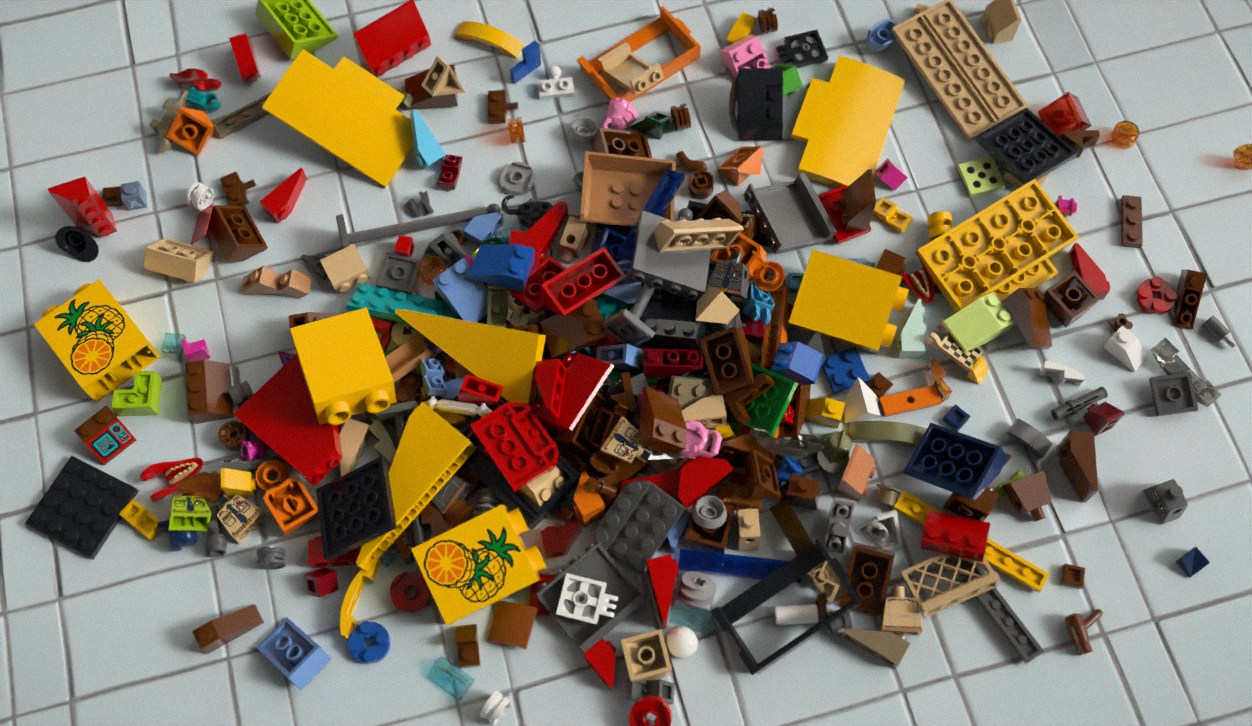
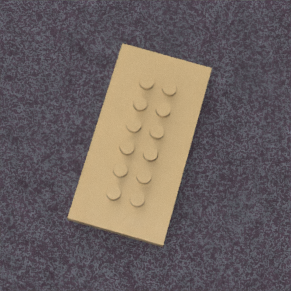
M944 0L892 28L891 32L968 141L975 139L977 135L1029 107L952 0Z

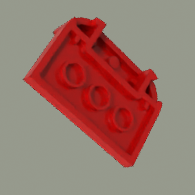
M507 402L470 425L472 431L514 493L544 473H550L558 464L557 444L555 441L553 442L528 404Z

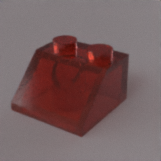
M1070 92L1065 93L1038 111L1041 120L1059 136L1062 131L1086 130L1092 126L1079 98Z

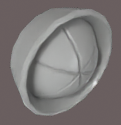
M579 118L569 128V136L579 144L588 145L591 144L590 139L598 130V127L594 121L588 118Z
M704 496L693 505L692 518L703 528L715 529L722 526L726 521L727 510L719 498Z

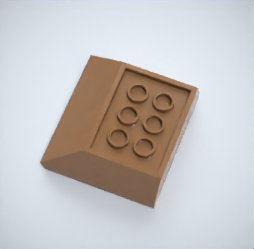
M585 151L580 221L636 227V219L642 211L674 221L676 161Z

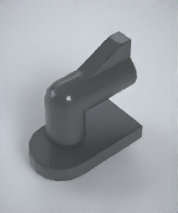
M420 191L419 195L430 214L434 213L428 192L423 193ZM414 199L408 200L403 205L412 212L414 217H420L427 212L424 205L418 208Z

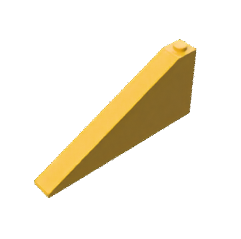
M395 309V313L475 376L504 386L501 396L509 402H518L525 405H532L535 402L538 386L534 378V371L537 361H542L546 335L406 309Z
M424 402L417 406L409 416L388 473L397 528L362 545L356 564L367 572L477 449L469 439Z

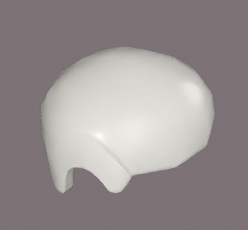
M678 626L672 628L666 634L665 645L671 655L684 659L692 656L697 650L698 640L690 628Z

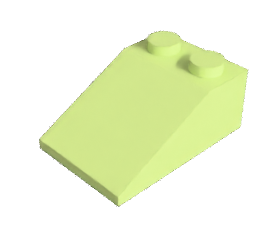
M992 292L977 299L944 320L942 324L964 353L1006 334L1015 322L1003 303Z

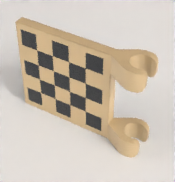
M940 324L936 327V330L940 333L948 334L941 342L939 336L934 332L929 335L933 341L929 338L925 340L927 346L939 349L967 371L972 368L979 356L984 352L979 347H976L964 353L945 326L942 327Z

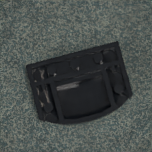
M740 68L732 83L729 95V115L732 127L739 136L737 138L739 141L782 140L783 68Z

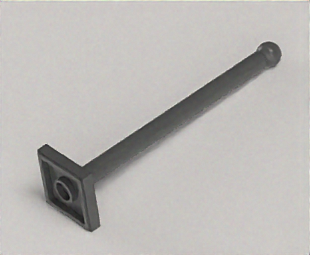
M492 203L487 207L354 233L347 232L343 214L336 215L342 249L350 246V244L471 221L473 217L501 212L499 205Z
M688 208L681 209L678 213L677 221L683 219L691 221L693 218L692 211ZM644 284L630 312L624 309L604 320L601 326L623 344H629L634 347L652 339L655 332L640 321V318L655 288Z
M416 401L390 405L386 410L377 413L384 426L395 424L398 445L409 416L418 406ZM419 513L410 523L414 547L426 542L421 513ZM417 565L415 571L423 576L419 565Z

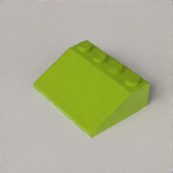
M258 0L255 15L290 59L297 58L303 49L308 53H312L339 36L310 0Z

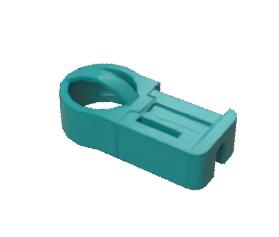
M194 87L189 89L190 93L185 99L188 104L210 113L217 111L221 106L220 100L214 93H202ZM215 100L213 104L209 103V101Z

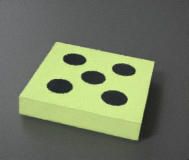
M992 156L958 164V171L970 198L1005 188L1004 181Z

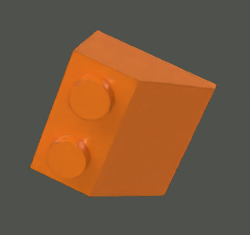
M586 470L581 474L573 498L574 506L572 507L577 522H582L584 527L604 518L606 515L605 504L597 490L595 489L591 493L584 486V483L590 478Z

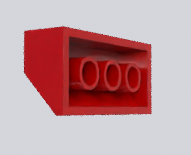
M85 176L48 188V192L75 226L83 228L87 233L97 237L108 236L111 233L117 232L113 214Z
M605 247L541 284L539 295L550 310L564 317L626 279V275Z

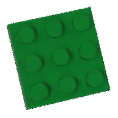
M751 363L753 378L765 373L773 379L775 385L744 407L751 419L744 424L736 420L728 404L725 406L726 415L732 420L773 438L798 383Z

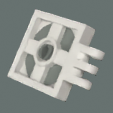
M566 573L556 615L597 625L599 615L614 618V613L607 612V608L615 610L616 605L610 604L609 600L618 601V597L605 594L607 583Z

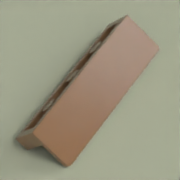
M416 334L386 355L385 359L392 378L396 382L420 365L421 358L428 359L433 354L420 336Z

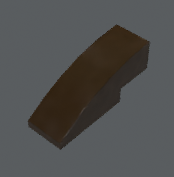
M787 498L769 508L797 556L814 545Z

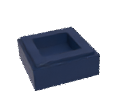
M955 404L942 420L958 432L971 416Z

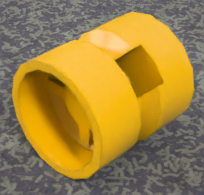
M937 211L927 217L928 228L930 229V242L952 229V215L949 212Z

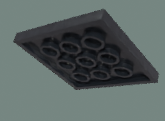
M1028 108L1021 110L977 135L975 139L982 148L1023 185L1033 179L1039 180L1074 159L1078 154L1074 148Z
M71 456L25 524L94 560L122 518L119 513L135 498L139 490Z
M382 456L316 489L323 555L327 561H331L397 528L387 461Z

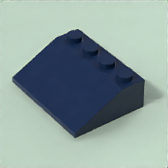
M930 423L906 465L903 474L974 501L999 475L1008 457L1001 446Z

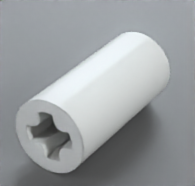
M816 604L774 607L776 625L818 623Z

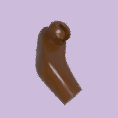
M679 151L676 154L680 165L685 171H707L705 162L691 160L683 151Z

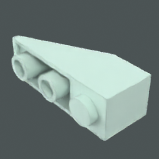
M921 299L917 300L898 339L899 359H922L924 353L928 350L924 340V335L926 334V323H923L925 307L922 306Z

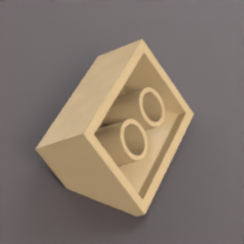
M163 238L145 247L144 268L151 270L153 273H163L170 278L184 279L185 282L195 283L205 276L215 252Z

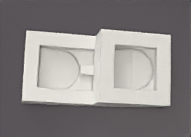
M1045 361L1040 367L1041 376L1059 378V385L1079 387L1084 381V376L1079 372L1058 363Z

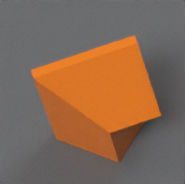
M181 107L166 137L199 156L212 137L214 126L204 111Z
M741 146L718 168V171L739 186L749 175H760L763 148L761 146Z

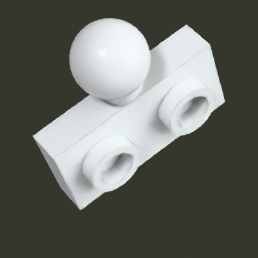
M551 66L548 69V76L551 79L538 80L540 99L574 96L573 78H560L561 69L558 66Z

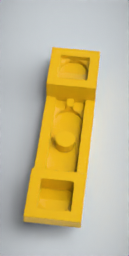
M463 21L455 33V37L469 42L472 39L499 48L502 54L513 58L518 57L524 46L521 41L510 34L479 22Z
M379 560L376 561L368 572L361 569L346 592L340 614L341 635L346 640H349V636L357 623V620L351 616L365 582L374 583L382 565Z

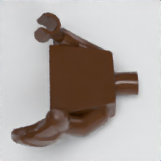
M621 403L614 405V412L600 407L588 441L599 448V451L595 452L589 461L597 471L603 474L617 473L619 462L617 458L601 452L602 446L621 417H624L630 424H633L631 420L627 419L629 407Z
M573 451L566 453L563 458L580 475L586 470L590 478L584 483V486L591 493L595 489L597 490L608 511L621 492L616 473L603 474L592 465L587 467L585 461ZM562 469L566 480H568L570 476Z

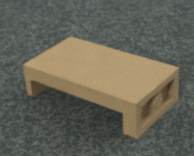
M627 42L598 59L602 73L635 96L664 79L661 65L656 63L652 66L633 54Z

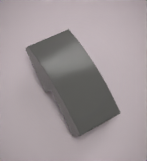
M1019 418L1015 420L1007 432L1019 446L1026 445L1038 459L1044 457L1053 444L1041 432Z

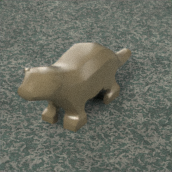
M187 90L181 94L176 105L166 100L162 108H167V113L160 122L153 119L149 124L159 135L158 151L160 153H164L172 148L173 141L166 136L181 107L185 108V99L188 95Z

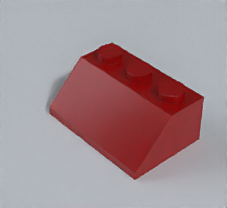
M928 510L920 549L983 562L990 523Z

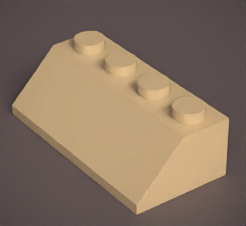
M683 219L674 222L665 220L660 222L654 230V236L659 252L725 249L732 244L744 229L743 226L730 219H697L695 221Z

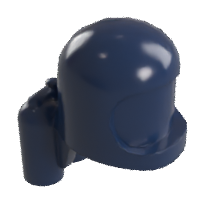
M169 520L158 522L157 524L160 531L163 530V532L170 533L171 548L175 552L181 551L182 547L192 546L197 541V531L168 530Z

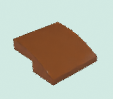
M499 601L487 641L527 650L538 608Z

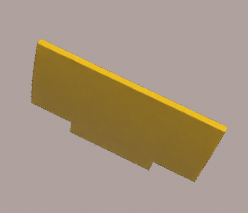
M303 49L262 106L263 110L384 188L388 186L414 149L410 118L396 110L404 99V95L345 56L342 57L333 69Z
M841 55L837 59L830 82L812 78L791 138L807 143L797 176L800 173H805L809 180L839 188L844 185L848 187L868 169H872V174L874 175L905 80L874 66Z
M1033 179L919 248L917 253L941 293L955 313H957L977 299L992 292L1002 302V300L1018 288H1037L1059 274L1049 258L1073 244L1079 236L1036 179Z

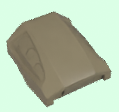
M507 288L508 305L506 319L513 326H541L540 322L546 319L545 310L534 313L509 293V288Z

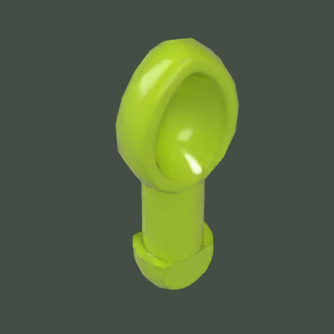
M1021 470L1017 471L1009 481L1000 483L996 489V493L999 494L997 498H1007L1008 496L1002 485L1024 478L1025 473Z

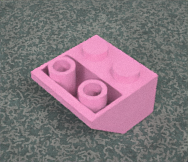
M748 35L720 50L726 67L735 77L739 73L738 70L740 68H770L758 36Z

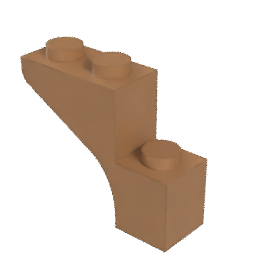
M262 266L243 277L241 293L245 295L279 293L300 299L309 294L312 277L293 269L281 274Z

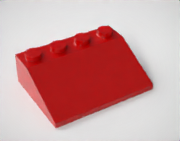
M409 0L353 33L362 65L375 77L384 75L385 72L397 67L400 63L412 58L415 54L427 49L431 45L429 33L414 0Z
M569 353L561 361L566 367L567 372L559 420H555L548 412L542 396L531 405L533 413L545 430L572 431L614 367L611 363L580 353Z

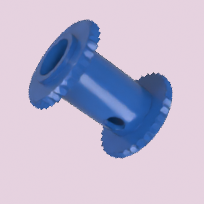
M787 452L782 453L784 460L775 467L780 492L782 491L780 484L794 472L798 474L803 473L798 461Z

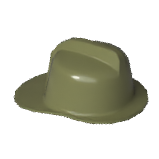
M845 430L827 433L821 440L817 460L822 469L829 473H839L847 465L852 442L848 435L845 434Z

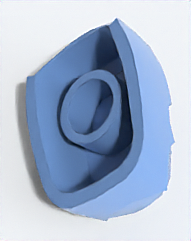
M887 19L874 25L866 37L867 48L877 53L890 47L897 40L891 30L898 24L891 19Z

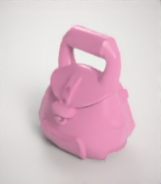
M619 97L612 99L606 112L607 119L603 122L601 128H608L607 125L610 123L615 129L625 130L626 127L630 126L637 119V111L625 99Z
M695 420L686 421V449L678 453L686 459H692L696 456L709 458L717 455L722 441L720 433L704 428L700 422ZM714 436L710 452H708L707 449L710 443V437Z

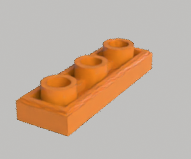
M936 385L879 398L884 417L933 407L942 403Z

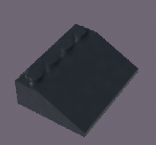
M650 298L640 321L653 330L655 334L652 339L638 345V347L700 350L701 343L699 339L704 338L708 322L695 321L697 303Z

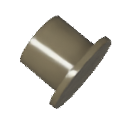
M877 484L876 486L880 489L876 502L894 507L897 493H902V491L890 486Z

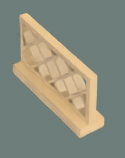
M942 553L901 571V576L916 599L923 619L998 587L1000 577L996 571H993L986 557L984 556L983 562L952 556L959 559L957 567L945 564L946 558L952 555ZM961 560L973 563L971 572L959 568ZM932 564L939 566L938 575L926 572L927 567ZM980 565L985 567L988 573L981 576L973 572L975 566ZM943 568L955 571L952 580L941 577ZM915 572L922 576L920 582L916 583L910 581L908 575ZM957 572L969 576L968 582L963 584L956 582ZM924 576L936 579L934 588L922 585ZM942 581L951 584L949 590L945 592L937 590L938 582ZM920 589L932 592L931 597L922 601L918 595Z

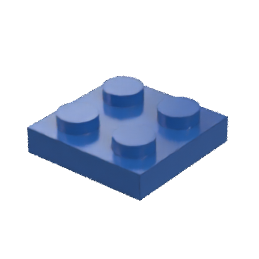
M856 347L825 356L826 360L822 365V369L833 394L851 389L858 377L865 384L870 381Z

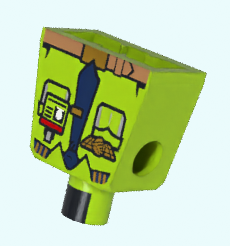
M188 493L174 496L168 530L209 531L211 511L204 498L201 496H191Z

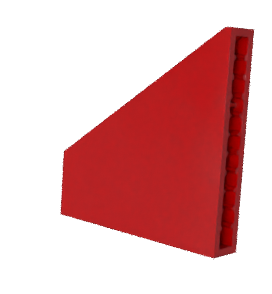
M297 354L233 414L248 431L261 440L262 443L313 487L321 482L343 459L338 425H332L329 422L319 425Z

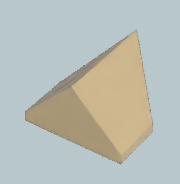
M436 56L421 86L432 96L465 93L452 68L440 56Z
M709 287L697 301L695 321L727 325L740 310L722 291Z

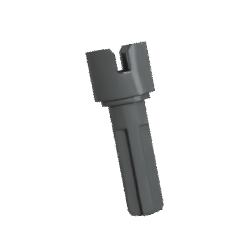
M278 456L251 461H243L238 457L224 459L223 468L251 472L256 471L266 461L277 460L281 462Z

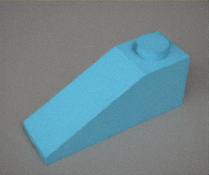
M414 109L409 114L414 151L417 156L416 161L426 169L442 159L446 154L418 111Z

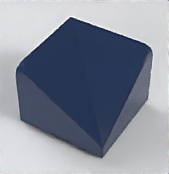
M1196 546L1176 561L1189 578L1210 563Z

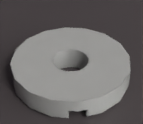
M512 162V164L503 167L499 175L501 188L506 193L519 196L526 194L533 188L535 175L528 164ZM521 176L522 179L519 181H514L513 177Z

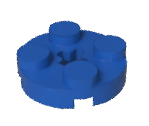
M364 621L351 632L347 646L351 655L358 662L369 664L383 660L390 650L391 643L388 631L381 624ZM374 638V646L365 648V640Z

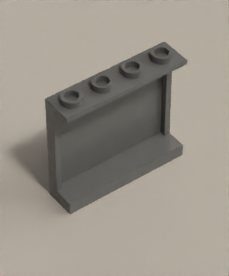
M805 173L798 174L795 181L754 189L752 184H749L743 194L745 202L748 203L752 215L759 224L760 231L764 234L768 246L772 249L774 255L830 242L837 232Z
M642 211L635 222L638 230L632 266L626 278L651 285L653 288L669 291L671 294H678L690 300L698 301L706 291L711 249L659 252L654 230L660 222L669 219Z
M601 541L597 544L591 543L584 549L587 553L581 558L579 555L574 557L569 562L570 567L565 571L561 568L553 575L555 579L549 584L544 582L537 588V599L582 654L648 599L644 593L639 592L602 547ZM566 573L607 583L605 594L618 597V601L609 600L610 604L616 605V609L607 608V612L614 613V618L599 615L597 625L556 615Z

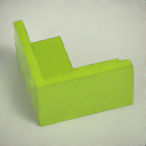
M135 371L133 389L114 390L112 409L119 416L158 415L162 379L155 371Z

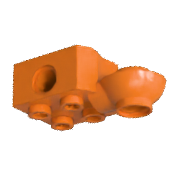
M742 233L738 235L728 248L715 249L710 256V259L716 265L719 260L729 261L731 251L742 253L740 263L749 268V281L754 279L756 286L763 291L778 289L785 279L783 267L774 261L766 262L767 253L763 247ZM770 275H774V278L772 280L767 281V278Z
M269 460L258 467L255 479L260 488L267 491L263 497L264 503L285 537L319 518L318 507L299 477L289 478L288 468L282 462ZM275 473L278 475V478L274 481L267 479L270 474Z

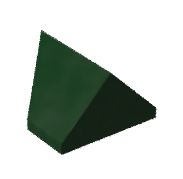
M655 111L646 115L644 120L629 126V128L645 132L647 135L660 140L672 117Z

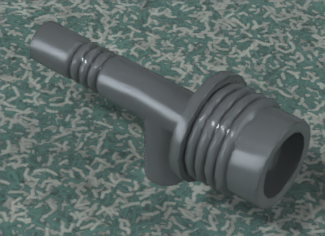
M213 505L210 507L211 522L209 523L212 535L206 541L210 556L221 557L226 554L227 536L220 533V522L217 516L219 510L217 505Z

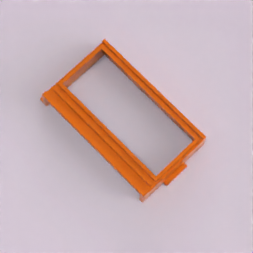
M662 6L660 7V17L589 62L583 56L579 57L577 62L580 64V69L589 76L609 100L619 97L630 103L700 58L701 46L690 35L691 31L679 18L675 19ZM670 31L688 50L661 68L664 79L637 96L628 90L617 95L599 75L602 71L598 59L625 42L630 45L633 53L665 32Z

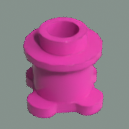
M1058 195L1055 206L1061 214L1072 216L1073 213H1076L1077 202H1074V198L1066 200L1062 199V195Z
M256 440L252 443L241 441L240 443L242 460L261 459L266 453L265 444L261 440Z

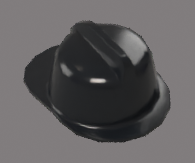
M64 226L56 232L55 241L58 247L82 262H90L98 256L99 248L96 241L83 228Z

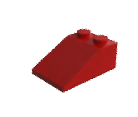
M549 256L531 271L524 292L509 289V293L534 313H539L548 309V306L539 295L541 284L565 271L566 268Z
M671 554L647 560V574L662 629L667 627L676 577H678L679 571L677 560H672Z

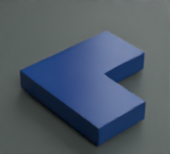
M536 40L522 49L523 60L510 69L511 81L514 84L542 65L540 47Z

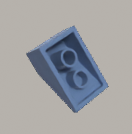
M463 258L434 278L433 283L438 294L461 320L479 323L487 317L488 289L482 281L468 278L471 266Z
M287 617L256 647L300 690L331 660L329 655Z

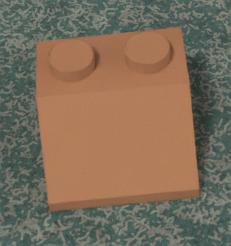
M855 444L836 491L857 501L860 500L861 495L866 496L870 486L866 484L868 478H873L876 467H873L875 459L859 445Z

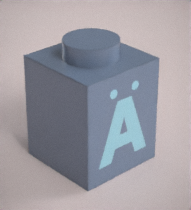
M139 181L120 184L121 199L129 211L147 207L146 191Z

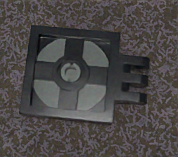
M817 29L784 37L785 45L775 48L781 64L792 62L796 68L828 61L827 52Z

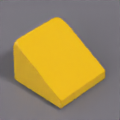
M979 356L967 375V378L976 384H980L988 373L984 357Z

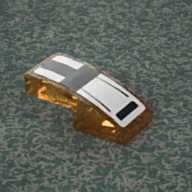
M933 358L927 367L931 385H936L943 403L950 397L952 390L943 381L946 372Z

